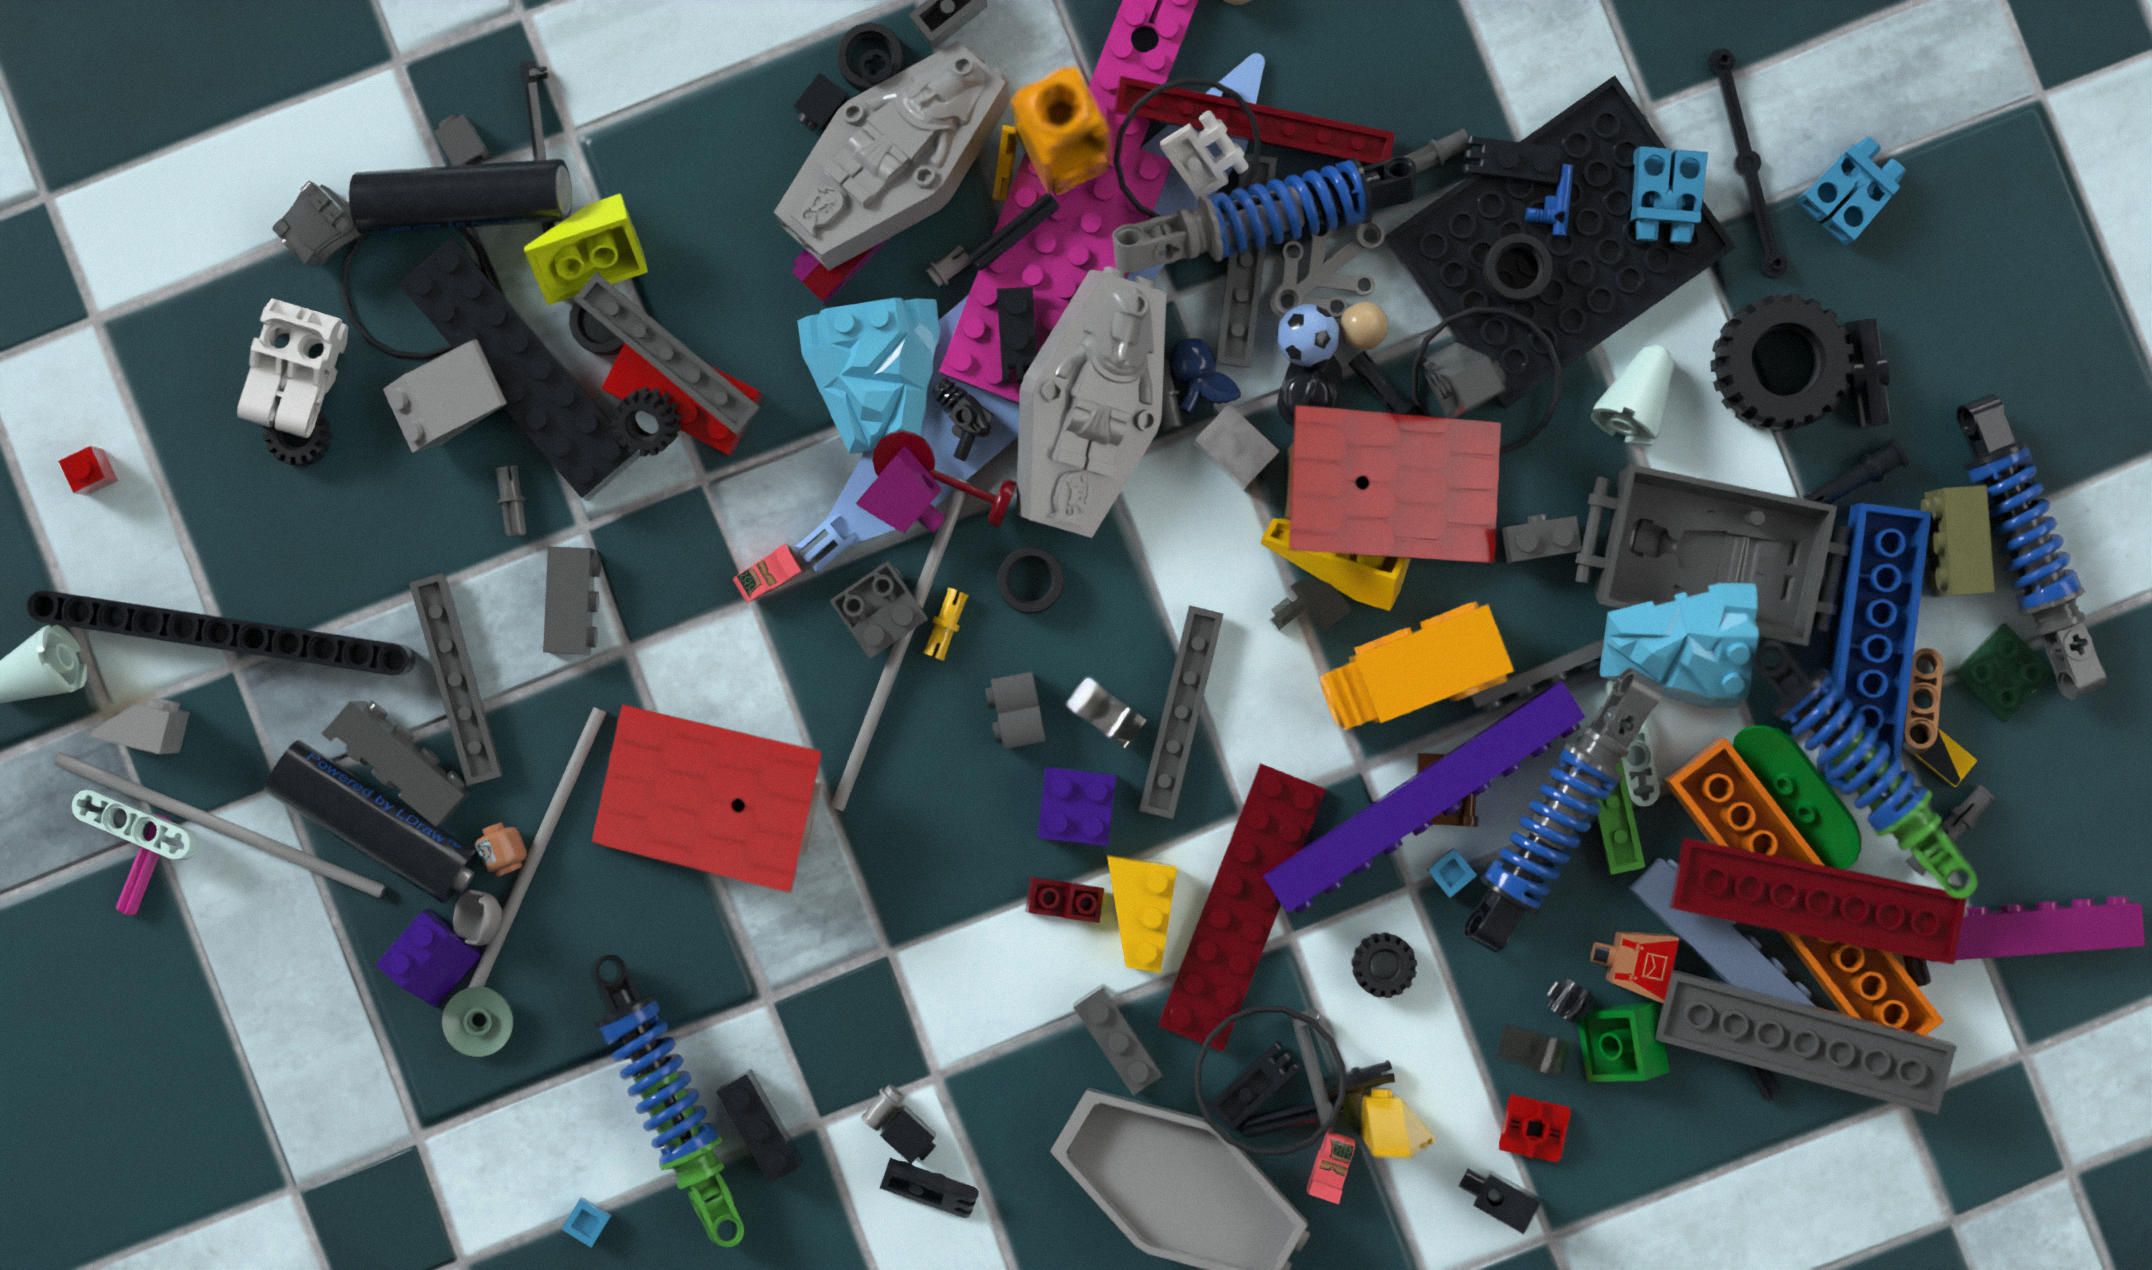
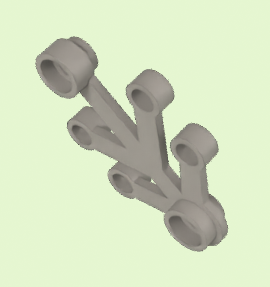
M1319 219V224L1325 226L1323 220ZM1374 220L1367 224H1361L1356 231V238L1325 263L1326 240L1330 236L1331 231L1326 228L1327 233L1323 237H1319L1316 234L1310 235L1312 246L1309 273L1298 284V262L1303 257L1304 249L1299 242L1290 241L1286 243L1282 250V257L1285 260L1283 282L1271 294L1270 306L1272 311L1278 317L1283 318L1289 310L1296 306L1312 304L1327 309L1334 318H1340L1348 307L1343 297L1334 296L1328 300L1306 295L1316 287L1354 291L1362 297L1370 295L1375 288V281L1370 275L1362 274L1355 277L1334 273L1364 249L1374 250L1378 248L1385 238L1383 226ZM1367 230L1373 231L1376 235L1375 241H1365L1363 233ZM1294 246L1298 248L1299 256L1294 259L1288 257L1286 253L1288 247ZM1365 279L1369 281L1370 289L1365 292L1361 291L1357 285L1359 280ZM1285 295L1291 296L1294 300V304L1290 308H1286L1281 304V298ZM1333 301H1339L1343 305L1342 312H1332L1330 304Z

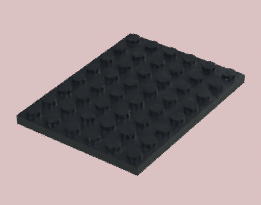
M1615 75L1520 141L1521 143L1562 148L1560 164L1573 165L1566 237L1553 236L1554 224L1525 221L1526 208L1544 210L1545 197L1556 196L1557 184L1551 185L1473 174L1388 233L1384 238L1441 321L1448 316L1472 307L1507 308L1531 319L1553 343L1562 369L1736 248L1703 200L1700 211L1701 222L1694 226L1691 243H1669L1670 224H1659L1657 241H1638L1636 239V222L1630 221L1634 188V150L1640 146L1666 147ZM1556 214L1554 216L1555 219L1563 223V214ZM1523 233L1536 237L1546 246L1552 257L1553 272L1550 282L1538 296L1527 302L1510 303L1500 300L1490 292L1484 281L1483 264L1486 254L1497 241L1511 234ZM1522 248L1507 250L1501 255L1497 264V273L1501 282L1513 289H1524L1530 286L1537 278L1539 271L1538 262L1534 255ZM1475 313L1451 322L1446 326L1457 343L1488 356L1491 363L1497 362L1506 381L1502 383L1505 389L1497 394L1495 398L1504 410L1555 375V368L1546 344L1528 325L1504 314Z

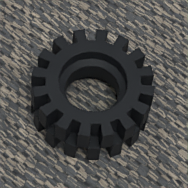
M643 387L639 391L638 389L632 391L618 404L619 406L613 412L616 416L612 419V426H618L613 433L615 437L622 435L623 439L619 443L622 447L627 443L630 444L631 447L628 451L632 454L639 449V456L646 457L649 453L651 456L657 455L660 451H664L678 437L679 434L677 433L681 430L682 424L677 423L682 419L681 412L674 413V410L678 407L676 401L669 404L667 400L671 396L665 393L660 397V389L654 388L650 392L649 387ZM645 410L655 417L659 426L656 433H648L638 425L636 421L637 411Z
M319 411L308 442L301 447H292L286 441L285 432L277 430L274 422L271 427L263 425V428L266 429V434H263V441L268 443L266 448L274 454L273 457L284 463L295 466L312 465L314 460H321L324 457L322 454L324 450L328 451L331 446L328 444V440L332 439V433L329 432L331 424L325 419L326 415Z
M1382 932V934H1371L1369 938H1364L1360 941L1361 944L1355 948V954L1351 960L1353 976L1357 983L1367 993L1379 998H1392L1393 995L1404 993L1403 990L1412 985L1411 981L1413 977H1416L1417 973L1415 971L1417 966L1415 953L1408 943L1396 935ZM1383 951L1392 953L1398 963L1395 974L1386 979L1376 977L1371 971L1372 958L1377 953Z

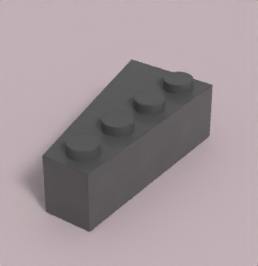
M1451 341L1423 356L1419 364L1447 418L1455 419L1486 403L1505 389L1502 383L1506 381V378L1497 362L1491 363L1488 356L1455 341Z
M372 700L370 703L366 701H349L321 734L331 742L334 738L340 739L347 745L345 753L355 762L359 761L365 766L368 764L374 767L372 773L377 780L391 789H394L396 786L401 789V792L398 794L399 797L435 827L444 825L471 794L464 788L466 786L465 780L452 770L449 773L444 771L438 765L441 760L428 748L424 747L422 750L412 742L414 736L400 724L393 726L385 718L388 713Z

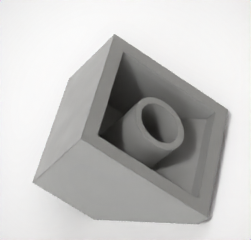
M160 698L159 700L148 699L147 704H134L91 730L90 737L156 754L180 753L190 712L180 710V703Z

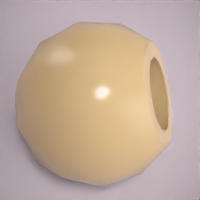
M1361 302L1349 307L1343 312L1339 323L1340 334L1349 346L1358 350H1370L1378 346L1387 336L1389 327L1387 316L1382 309L1371 302Z

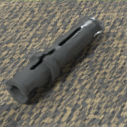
M1978 785L1977 789L1959 807L1954 806L1950 810L1951 815L1940 827L1955 842L1967 829L1972 830L1975 827L1976 823L1974 821L1996 801V798L1983 786ZM1914 854L1905 860L1920 876H1923L1927 871Z

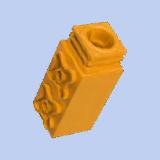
M1077 67L1061 68L1036 83L1024 86L1015 93L1016 97L1011 99L1017 135L1047 193L1052 194L1056 192L1057 195L1064 194L1079 184L1094 179L1108 170L1106 166L1111 164L1110 131Z
M1477 601L1470 602L1419 622L1422 629L1412 632L1410 627L1403 628L1354 648L1356 655L1348 657L1350 663L1340 668L1332 669L1330 672L1320 674L1321 689L1337 727L1347 731L1367 721L1373 720L1374 723H1383L1449 697L1450 701H1457L1508 681L1506 674L1513 672L1514 669L1489 606H1478Z

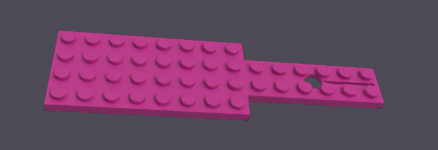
M1122 0L1088 87L1110 131L1111 164L1106 166L1108 170L1104 174L1085 181L1064 194L1057 195L1056 192L1052 193L1051 195L1059 204V209L985 269L978 271L940 367L939 374L1019 404L1021 384H1017L1016 370H1009L1011 376L1010 385H1003L997 289L1033 287L1036 353L1038 354L1090 269L1102 272L1105 266L1118 269L1115 266L1113 232L1122 225L1151 220V217L1137 211L1120 189L1113 162L1117 132L1126 116L1113 113L1119 78L1123 76L1157 84L1167 83L1199 0ZM1141 27L1152 28L1159 37L1157 47L1149 50L1147 53L1137 51L1131 42L1132 34ZM1133 118L1124 133L1120 163L1126 186L1142 206L1154 212L1172 163L1169 159L1141 149L1151 121ZM1026 151L993 235L1047 193ZM1125 272L1124 279H1128L1130 273ZM1028 369L1023 370L1024 375Z

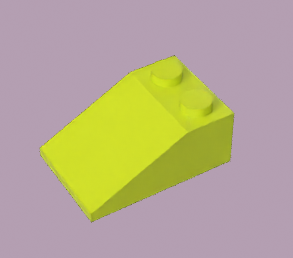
M621 194L584 206L524 247V252L548 306L576 297L595 273H598L611 285L648 273L642 246Z

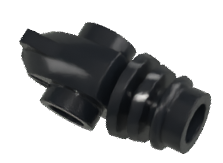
M945 378L935 386L932 394L936 397V401L940 402L946 414L950 413L949 418L955 424L952 427V433L960 438L953 456L959 460L967 461L975 438H984L989 435L991 422L995 415L983 408L971 394L967 395L968 392L966 390H962V388L956 386L955 382H950Z

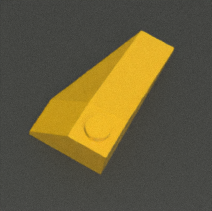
M1273 518L1261 538L1263 546L1352 599L1376 608L1391 611L1401 591L1411 558L1289 550L1290 519Z
M1371 1088V1093H1362L1360 1136L1373 1156L1411 1158L1418 1154L1420 1149H1426L1428 1145L1435 1143L1433 1133L1398 1095L1392 1094V1089Z

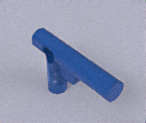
M1560 164L1556 196L1545 197L1544 210L1526 208L1525 221L1554 224L1553 236L1566 237L1573 165ZM1562 213L1563 223L1558 222L1554 216Z

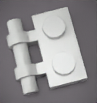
M1206 111L1199 117V120L1205 127L1200 133L1197 134L1189 123L1160 141V148L1198 200L1199 196L1209 195L1229 183L1228 176L1224 171L1225 169L1233 166L1236 172L1240 174L1249 167L1243 158L1244 151L1239 144H1234L1226 134L1227 127L1221 119H1216L1211 111ZM1213 142H1216L1222 151L1215 158L1207 148Z

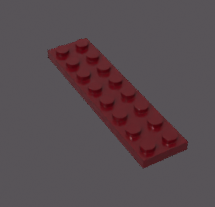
M1259 764L1157 1024L1159 1027L1203 1044L1205 1038L1226 1017L1240 1011L1281 906L1262 875L1303 849L1325 794V788L1264 764ZM1235 1021L1231 1022L1211 1041L1210 1047L1224 1052Z
M1683 838L1669 908L1954 965L1967 897L1956 898L1948 894L1944 889Z

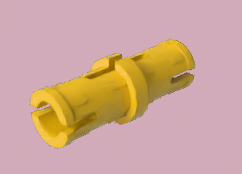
M949 587L947 588V594L938 617L934 616L932 623H935L923 651V653L932 656L937 643H939L935 658L943 661L945 660L954 631L958 632L960 625H957L966 600L969 598V595L960 592L955 605H953L957 590Z

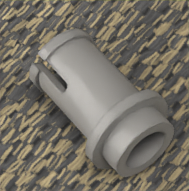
M960 245L938 262L929 263L930 268L926 270V273L937 287H940L942 284L947 286L950 278L972 264L966 252L963 253L964 249Z
M890 1084L886 1088L879 1090L880 1096L866 1113L861 1116L862 1120L876 1131L881 1129L880 1127L896 1108L901 1109L903 1106L904 1095Z

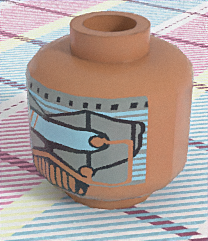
M500 822L482 829L484 836L476 841L475 848L482 867L486 872H494L495 876L498 877L523 867L521 862L526 859L527 851L520 832L516 827L504 828L503 823Z

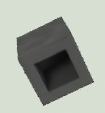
M457 114L445 118L439 123L440 128L433 132L453 166L479 164L491 157L472 122L464 114L459 117Z

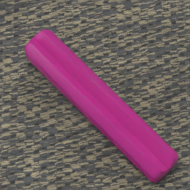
M157 815L172 822V820L168 817H165L163 815ZM150 821L144 836L147 841L154 839L157 833L156 825L152 821ZM140 846L116 905V910L126 915H135L137 913L160 854Z

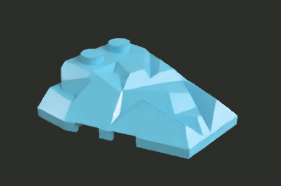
M890 298L826 308L821 310L820 314L809 315L798 320L802 356L850 454L874 451L881 438L891 432L904 430L921 436L928 403L926 397L930 378H933L935 368L933 361L936 346H939L941 337L937 301L935 299L904 301L902 298Z
M1718 583L1708 586L1709 592L1687 597L1686 592L1674 595L1675 601L1655 606L1653 601L1608 612L1600 663V676L1617 681L1623 671L1628 668H1634L1661 684L1663 687L1662 696L1698 707H1738L1742 699L1748 698L1758 642V628L1755 622L1757 614V588L1755 584Z

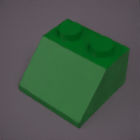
M1658 1002L1632 1003L1593 1009L1588 1011L1583 1020L1577 1017L1587 1083L1646 1081L1670 1072L1665 1042L1655 1040L1660 1017Z

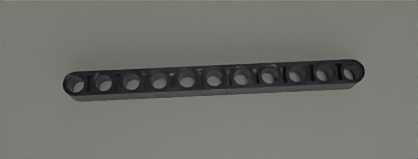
M37 591L27 601L29 616L36 621L385 675H405L414 668L416 663L413 650L406 645L56 591ZM46 598L52 599L54 603L53 612L48 616L42 610V605ZM82 603H85L89 608L88 617L84 621H81L77 616V609ZM120 608L124 614V620L120 626L116 627L112 622V613L115 609ZM152 613L159 619L158 628L153 632L146 626V620ZM187 618L194 625L193 633L189 637H185L181 632L182 622ZM225 624L229 630V635L221 643L216 638V629L219 625ZM256 629H259L264 635V641L258 648H255L250 641V636ZM294 634L299 641V646L291 654L286 650L285 641L289 635ZM326 639L330 640L334 646L333 654L327 659L321 656L320 645ZM360 645H364L369 651L368 659L363 664H359L354 657L355 649ZM395 650H399L404 657L403 665L399 669L392 668L389 663L390 654Z

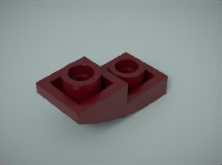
M1030 877L1025 912L1099 923L1104 888Z

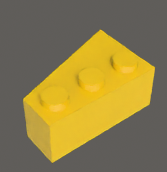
M1107 854L1126 968L1161 973L1177 866Z

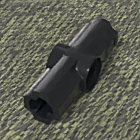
M1877 318L1844 323L1849 332L1846 335L1847 345L1853 343L1854 354L1849 356V363L1855 364L1854 374L1848 377L1847 383L1850 384L1849 389L1854 392L1858 428L1889 424L1891 420L1886 387L1889 385L1890 374L1887 359L1881 352Z

